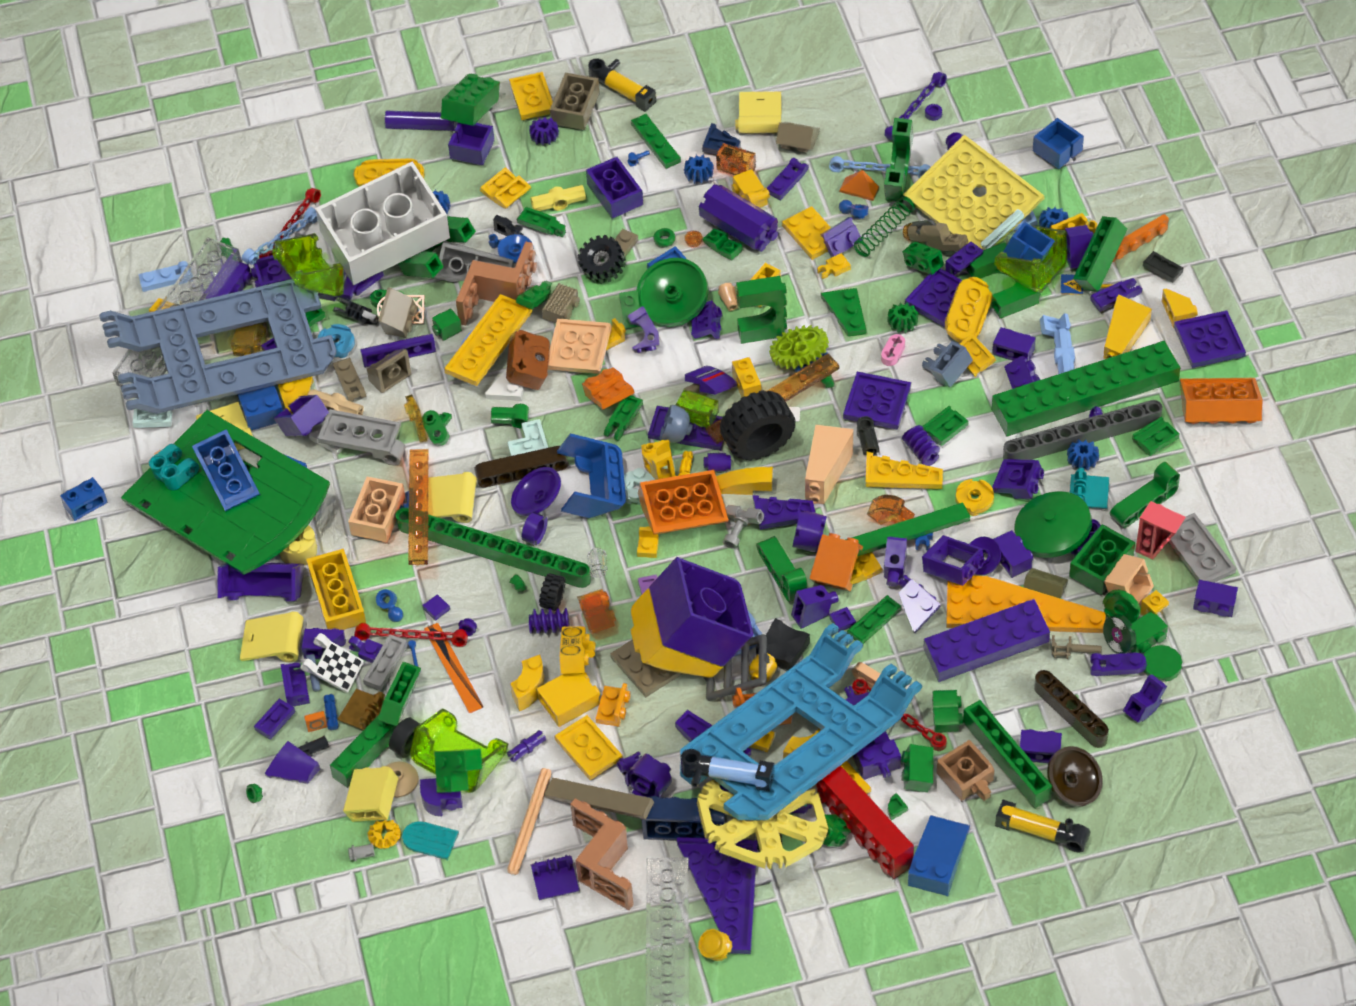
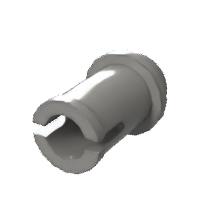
M372 843L357 847L352 845V848H348L349 859L354 860V862L360 858L375 856Z

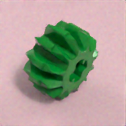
M901 302L899 306L893 304L892 309L888 311L887 317L891 330L896 329L898 333L904 331L905 334L907 330L913 331V328L918 324V311L915 310V307L909 306L908 303L902 305Z

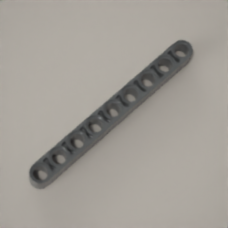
M1150 400L1015 438L1004 443L1003 459L1033 460L1068 450L1071 443H1076L1078 439L1081 442H1084L1086 439L1090 443L1142 429L1162 416L1163 406L1157 400Z

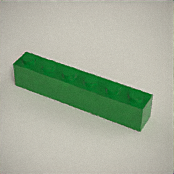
M978 700L964 708L963 723L1034 809L1050 800L1052 796L1051 783L984 703Z

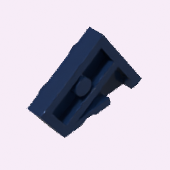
M711 123L702 145V152L736 158L741 147V141L736 137H732L725 130L720 131L716 128V124Z

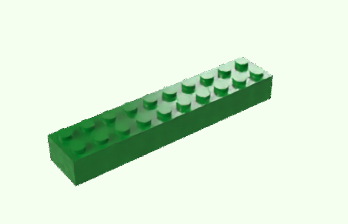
M1164 340L992 395L991 410L1006 437L1089 411L1094 406L1101 407L1179 382L1181 367Z

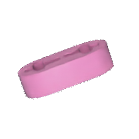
M894 334L888 339L881 353V361L884 365L893 366L898 362L905 349V338L902 335Z

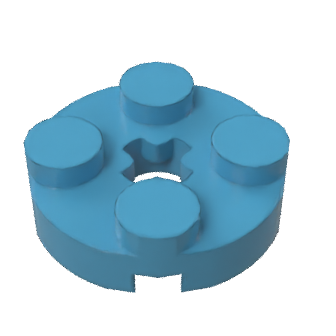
M342 324L331 325L332 328L327 330L326 328L322 329L318 338L332 335L333 341L339 339V342L334 343L336 347L335 357L345 358L355 345L351 329Z

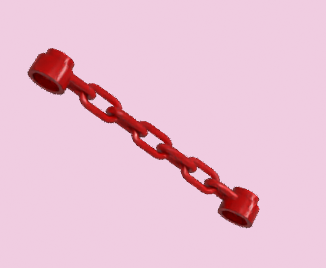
M310 188L306 191L303 203L299 205L291 219L287 221L280 232L289 229V223L294 224L297 222L311 202H319L321 198V191L319 189ZM281 243L273 246V250L261 254L259 258L275 255V250Z
M366 623L357 625L354 636L361 641H366L370 635L384 637L393 635L402 638L448 640L456 647H464L468 639L466 631L462 629H457L455 632L370 627ZM382 631H389V634H383ZM408 632L415 633V636L408 635ZM434 634H441V637H434Z
M857 679L852 684L855 695L867 693L868 690L871 691L872 689L864 679ZM903 714L901 721L921 732L922 736L930 741V746L934 747L933 750L942 751L946 748L947 738L945 735L935 733L933 730L919 724L918 720L911 715ZM907 717L913 720L912 725L905 721ZM928 731L933 734L931 738L927 736Z

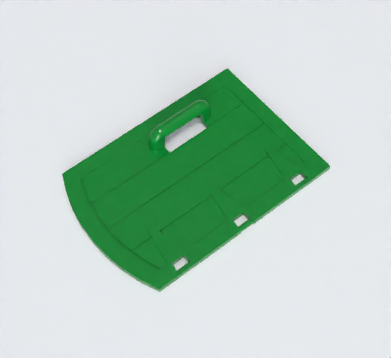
M206 410L174 443L182 450L180 459L174 464L178 466L185 459L192 458L199 464L198 472L179 489L169 490L161 480H157L154 477L151 468H149L121 496V499L245 575L273 559L304 531L321 507L330 487V482L271 446ZM227 429L233 443L236 442L261 457V459L256 463L258 468L243 460L260 495L225 512L192 446ZM144 502L150 504L148 509L144 508L141 505ZM186 527L192 530L189 535L183 531ZM229 553L235 556L232 561L226 558Z

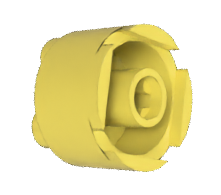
M309 525L286 549L279 553L284 563L307 565L306 559L317 555L315 533Z

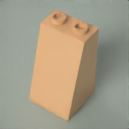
M815 425L805 477V500H811L813 504H825L853 455V429Z

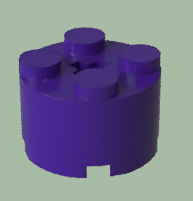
M800 510L792 547L817 553L827 516Z
M644 754L625 775V783L627 787L630 785L634 789L632 791L634 795L643 797L657 796L660 798L672 783L671 768L668 764L654 759L650 754Z

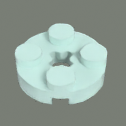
M637 468L624 474L626 503L631 504L633 502L641 505L638 488L633 489L634 486L640 485V482L655 480L650 473L645 472L642 468Z

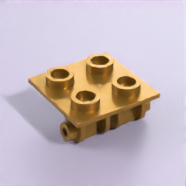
M356 689L337 720L364 730L380 714L385 694L378 692L372 695Z

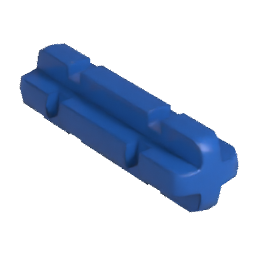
M326 694L324 696L327 727L330 731L337 730L338 721L335 698L333 694Z

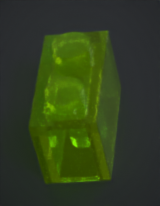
M683 390L675 404L689 414L691 423L709 429L719 413L718 400L687 390Z

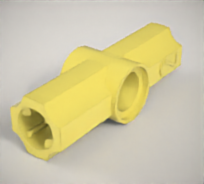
M583 185L567 189L554 187L546 194L530 197L534 210L542 211L554 208L559 211L565 209L568 204L586 200V194Z

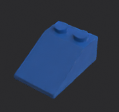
M275 386L237 394L247 426L251 431L277 424L273 418L283 411Z

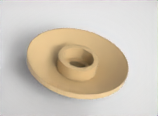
M393 762L387 765L396 775H400L394 797H404L415 790L419 778L416 769L411 764Z

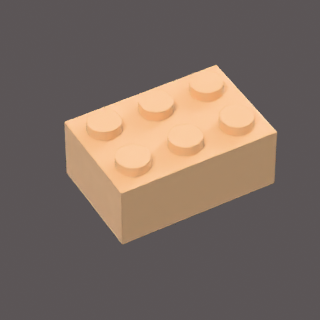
M366 477L348 521L351 535L388 542L397 520L396 512L405 500L403 484Z

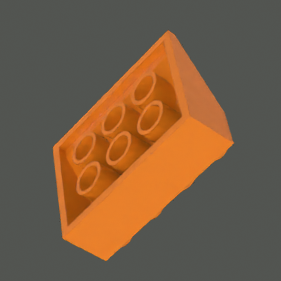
M1255 378L1180 379L1185 422L1191 424L1199 422L1214 424L1221 421L1236 423L1237 421L1255 423L1256 421H1262L1263 399Z
M714 470L640 482L638 496L642 511L653 535L728 522Z

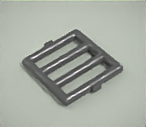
M765 634L751 637L741 648V684L731 686L732 658L724 666L723 689L714 691V677H704L706 680V699L708 701L735 694L736 688L739 687L741 691H746L766 684L769 655L767 654V636ZM759 644L758 679L749 681V646Z

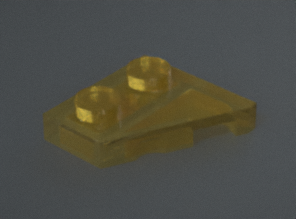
M413 395L405 396L406 403L404 404L406 414H408L410 422L414 425L419 442L427 441L420 409Z

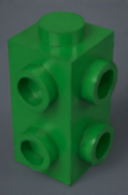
M914 241L902 251L905 264L922 272L933 275L944 265L940 250Z

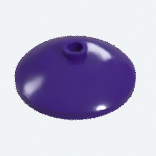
M550 467L538 468L527 474L513 491L511 497L513 510L521 516H529L533 512L538 514L547 509L554 502L560 491V475Z

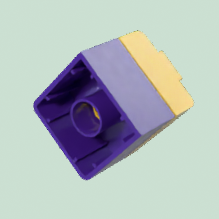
M676 557L631 608L634 625L631 628V635L635 652L640 653L642 663L665 671L712 678L754 635L742 586L739 581L679 557Z

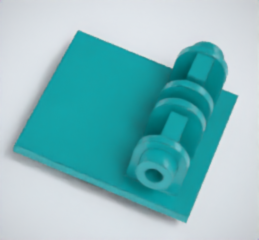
M1078 468L1075 474H1071L1070 493L1082 498L1089 508L1107 509L1109 477L1087 475L1084 468Z

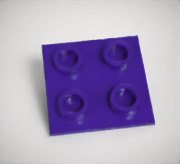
M565 855L556 859L553 857L551 860L547 859V861L538 863L535 861V863L530 864L539 900L580 891L571 855Z

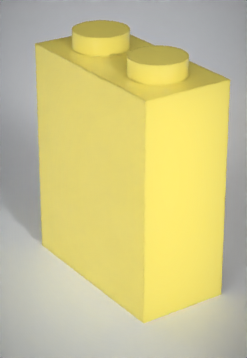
M387 766L354 769L343 812L352 822L388 819L398 776Z

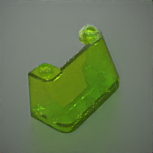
M1032 226L1055 240L1042 263L1041 259L1034 258L1031 261L1007 257L1005 252H1000L995 258V266H997L999 271L1031 291L1041 293L1066 265L1067 236L1064 230Z
M315 233L274 241L273 257L275 260H278L296 285L302 289L334 297L343 295L344 267L341 263L333 264V267L327 264L322 258V249L317 248L316 241L319 240V237Z
M442 708L415 728L410 756L414 763L436 775L434 751L481 749L482 769L467 771L469 790L465 791L473 793L480 788L506 755L509 744L501 739L494 738L489 742L488 747L456 730V717L451 712Z

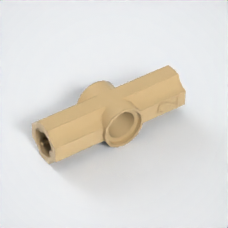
M315 389L310 390L308 395H318L328 411L331 409L363 415V405L348 401L339 393L330 395Z

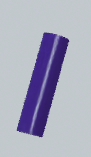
M390 110L385 112V129L455 131L456 122L442 119L441 112Z
M433 334L362 348L360 352L364 368L370 367L396 350L406 349L409 358L436 352Z

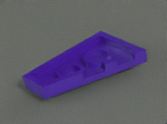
M752 495L754 508L761 509L764 513V519L759 524L760 530L797 524L800 510L816 513L813 501L777 500V497H769L767 499L759 498V495Z

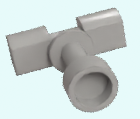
M728 505L725 509L729 520H734L736 524L731 534L725 535L723 544L728 548L736 549L740 542L737 537L742 527H746L748 523H762L764 513L761 509L748 508L747 511H744L740 506Z

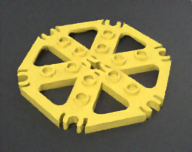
M714 779L705 783L701 794L699 793L697 807L705 838L709 837L708 842L717 841L715 849L720 850V853L764 869L766 865L768 869H771L773 862L778 864L779 869L782 868L784 862L786 868L818 850L823 845L824 838H826L828 832V825L819 794H815V789L804 792L769 820H737L734 818L721 826L713 824L709 808L731 815L724 810V803L732 798L734 794L721 790L720 784ZM805 804H812L817 820L810 822L789 813ZM756 833L760 852L749 851L736 846L735 843ZM779 833L806 843L792 851H786L782 847Z

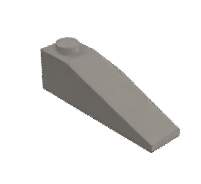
M443 241L439 259L444 267L434 278L450 282L464 281L473 260L511 268L513 260L464 245Z

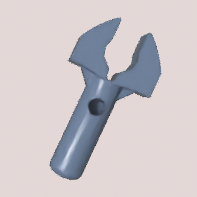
M314 654L306 656L307 659L312 660L316 664ZM310 673L312 690L317 692L320 690L319 678Z

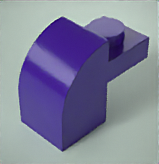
M1149 675L1140 692L1130 696L1123 712L1137 723L1146 720L1162 703L1161 697L1167 685L1154 675Z
M436 778L420 779L422 804L428 813L441 817L442 809L456 810L463 808L461 791L437 792Z

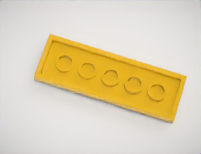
M500 294L444 368L445 374L478 386L510 343L515 332L519 331L530 316L532 310L517 304L516 300Z

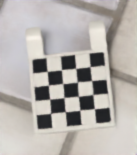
M321 633L314 639V644L326 649L318 665L312 660L306 659L302 663L301 669L316 675L347 694L364 660L331 642Z

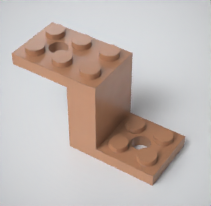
M525 242L515 268L472 261L456 299L457 314L461 325L466 326L468 320L472 318L474 305L477 306L479 299L495 302L501 294L516 300L519 295L526 291L527 286L529 287L531 284V275L536 272L537 263L534 260L536 252L533 250L532 242Z
M574 799L570 804L573 826L593 837L575 860L578 881L623 908L630 910L634 905L632 884L627 878L619 877L612 871V868L628 849L626 827L620 821L610 819L604 812L591 808L588 803Z

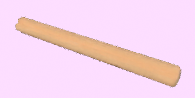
M542 768L540 770L507 868L510 874L517 875L519 873L544 793L552 775L550 769Z

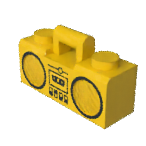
M584 626L562 627L560 644L561 674L585 673V665H589V658L595 656L596 643L590 641V634H586Z

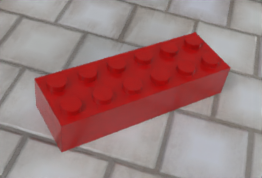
M841 765L816 783L821 803L826 804L831 814H836L846 822V826L851 830L858 845L864 846L870 858L880 864L882 871L886 875L889 874L894 880L910 869L914 856V845Z

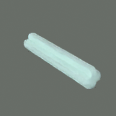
M1016 210L981 242L982 248L985 250L993 247L1024 218L1023 212Z

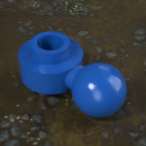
M843 200L839 204L841 213H850L856 219H863L868 215L869 207L867 205H853L849 200Z
M388 589L380 590L376 595L377 605L380 608L389 610L388 618L392 622H399L403 618V611L401 608L395 607L397 602L396 594ZM387 596L390 597V601L388 603H386L385 601Z

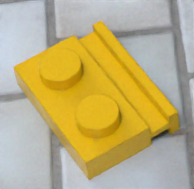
M971 334L960 343V345L966 347L973 359L967 369L974 377L996 361L995 357L974 334Z

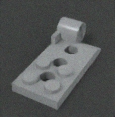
M329 409V414L326 416L318 436V443L370 452L373 454V458L383 459L385 463L392 466L400 464L406 448L403 442L396 440L401 422ZM341 427L346 428V430L344 431H337V429H340ZM360 430L364 431V433L361 435L355 434ZM375 434L382 435L380 438L373 437Z

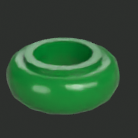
M661 228L655 232L653 239L659 247H669L675 242L676 237L671 229ZM663 236L669 237L667 239H661V237Z

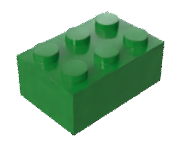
M1102 524L1071 561L1069 577L1103 595L1107 590L1104 582L1106 577L1112 572L1116 563L1124 554L1134 556L1135 542Z

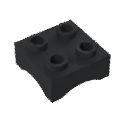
M777 618L774 619L766 633L767 653L775 658L777 666L786 670H790L795 666L810 644L809 633L795 630ZM759 644L756 645V655L759 654Z

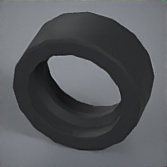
M411 717L405 718L394 729L389 740V749L403 758L410 756L418 748L424 737V726Z

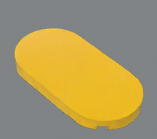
M411 158L366 160L361 163L362 165L355 168L354 180L360 187L412 161L424 179V167L417 160Z
M969 277L959 283L945 318L946 332L953 340L959 343L971 334H974L976 338L979 336L992 301V293L988 289L989 286L980 278Z

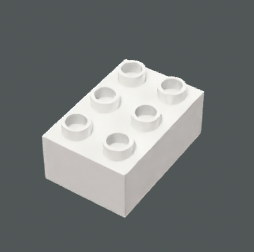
M413 161L315 208L320 232L353 285L450 238L447 214Z

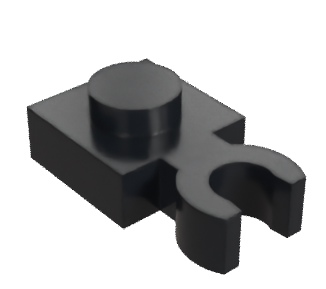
M499 215L493 218L495 232L505 236L514 234L524 235L521 233L523 227L513 225L512 221Z

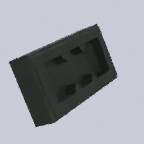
M1155 251L1143 261V267L1172 283L1184 270L1180 265Z

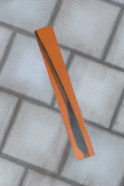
M439 623L424 628L425 631L443 632ZM434 634V637H441V634ZM430 639L468 712L472 713L482 709L484 706L448 640Z

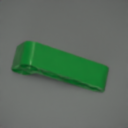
M1166 461L1162 462L1155 469L1153 479L1117 503L1111 509L1110 516L1123 528L1130 526L1140 519L1150 501L1162 504L1177 492L1180 474Z
M775 536L756 543L761 559L788 602L793 601L796 591L807 589V578L801 567L795 569Z

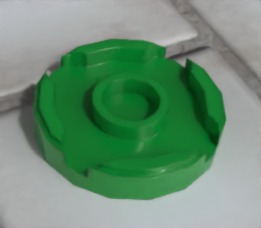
M1120 589L1112 590L1103 599L1104 612L1107 617L1120 614L1133 623L1141 615L1138 601L1126 591Z
M1157 645L1145 652L1144 656L1147 667L1144 673L1147 676L1154 675L1159 680H1165L1166 682L1175 679L1180 674L1182 658L1172 647Z

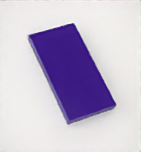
M656 406L648 432V439L660 440L661 428L664 426V419L669 407ZM685 410L689 414L690 424L693 426L690 435H685L683 440L677 442V444L721 451L724 443L720 433L722 416Z

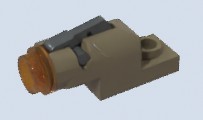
M931 219L914 221L903 227L905 239L926 242L927 246L940 251H959L968 242L967 235L950 234L946 223H935Z

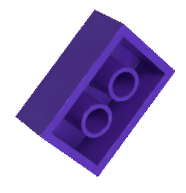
M617 156L586 169L587 185L611 218H615L643 205L642 189Z

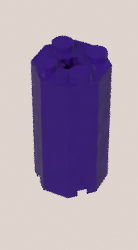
M714 184L705 192L703 197L706 200L704 203L700 202L699 205L700 217L760 252L764 251L766 246L777 238L778 220L776 217L722 185Z

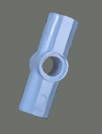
M1059 329L1054 332L1055 364H1057L1058 374L1074 369L1075 352L1071 343L1070 331Z

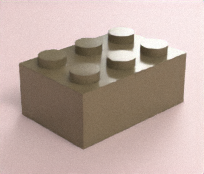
M565 72L550 108V117L553 121L557 122L559 126L585 130L600 93L598 78Z

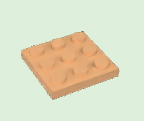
M557 319L549 349L548 370L600 374L612 328L611 323Z

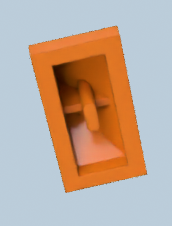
M863 170L845 177L840 188L841 193L871 201L874 200L879 190V186Z

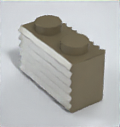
M558 283L542 308L543 319L554 323L557 322V319H570L574 307L577 308L580 302L578 290Z

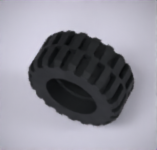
M763 390L759 391V393H750L749 396L740 398V401L733 403L732 407L726 410L725 416L721 419L720 433L731 453L742 460L752 461V459L759 460L761 457L770 456L772 452H777L781 446L787 443V440L792 437V432L795 430L796 420L784 398L773 391L766 392Z

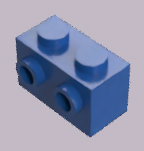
M94 477L83 481L78 486L60 495L64 508L74 521L108 503L104 490Z

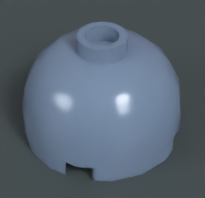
M673 404L670 405L659 439L669 440L670 443H677L683 440L685 435H690L693 425L690 424L689 414L683 408Z

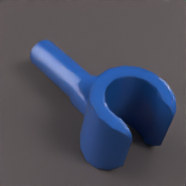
M648 150L639 154L630 152L628 154L629 159L627 160L629 166L637 165L638 159L649 155L650 152Z
M496 234L489 235L490 241L488 242L490 247L497 248L502 239H498Z

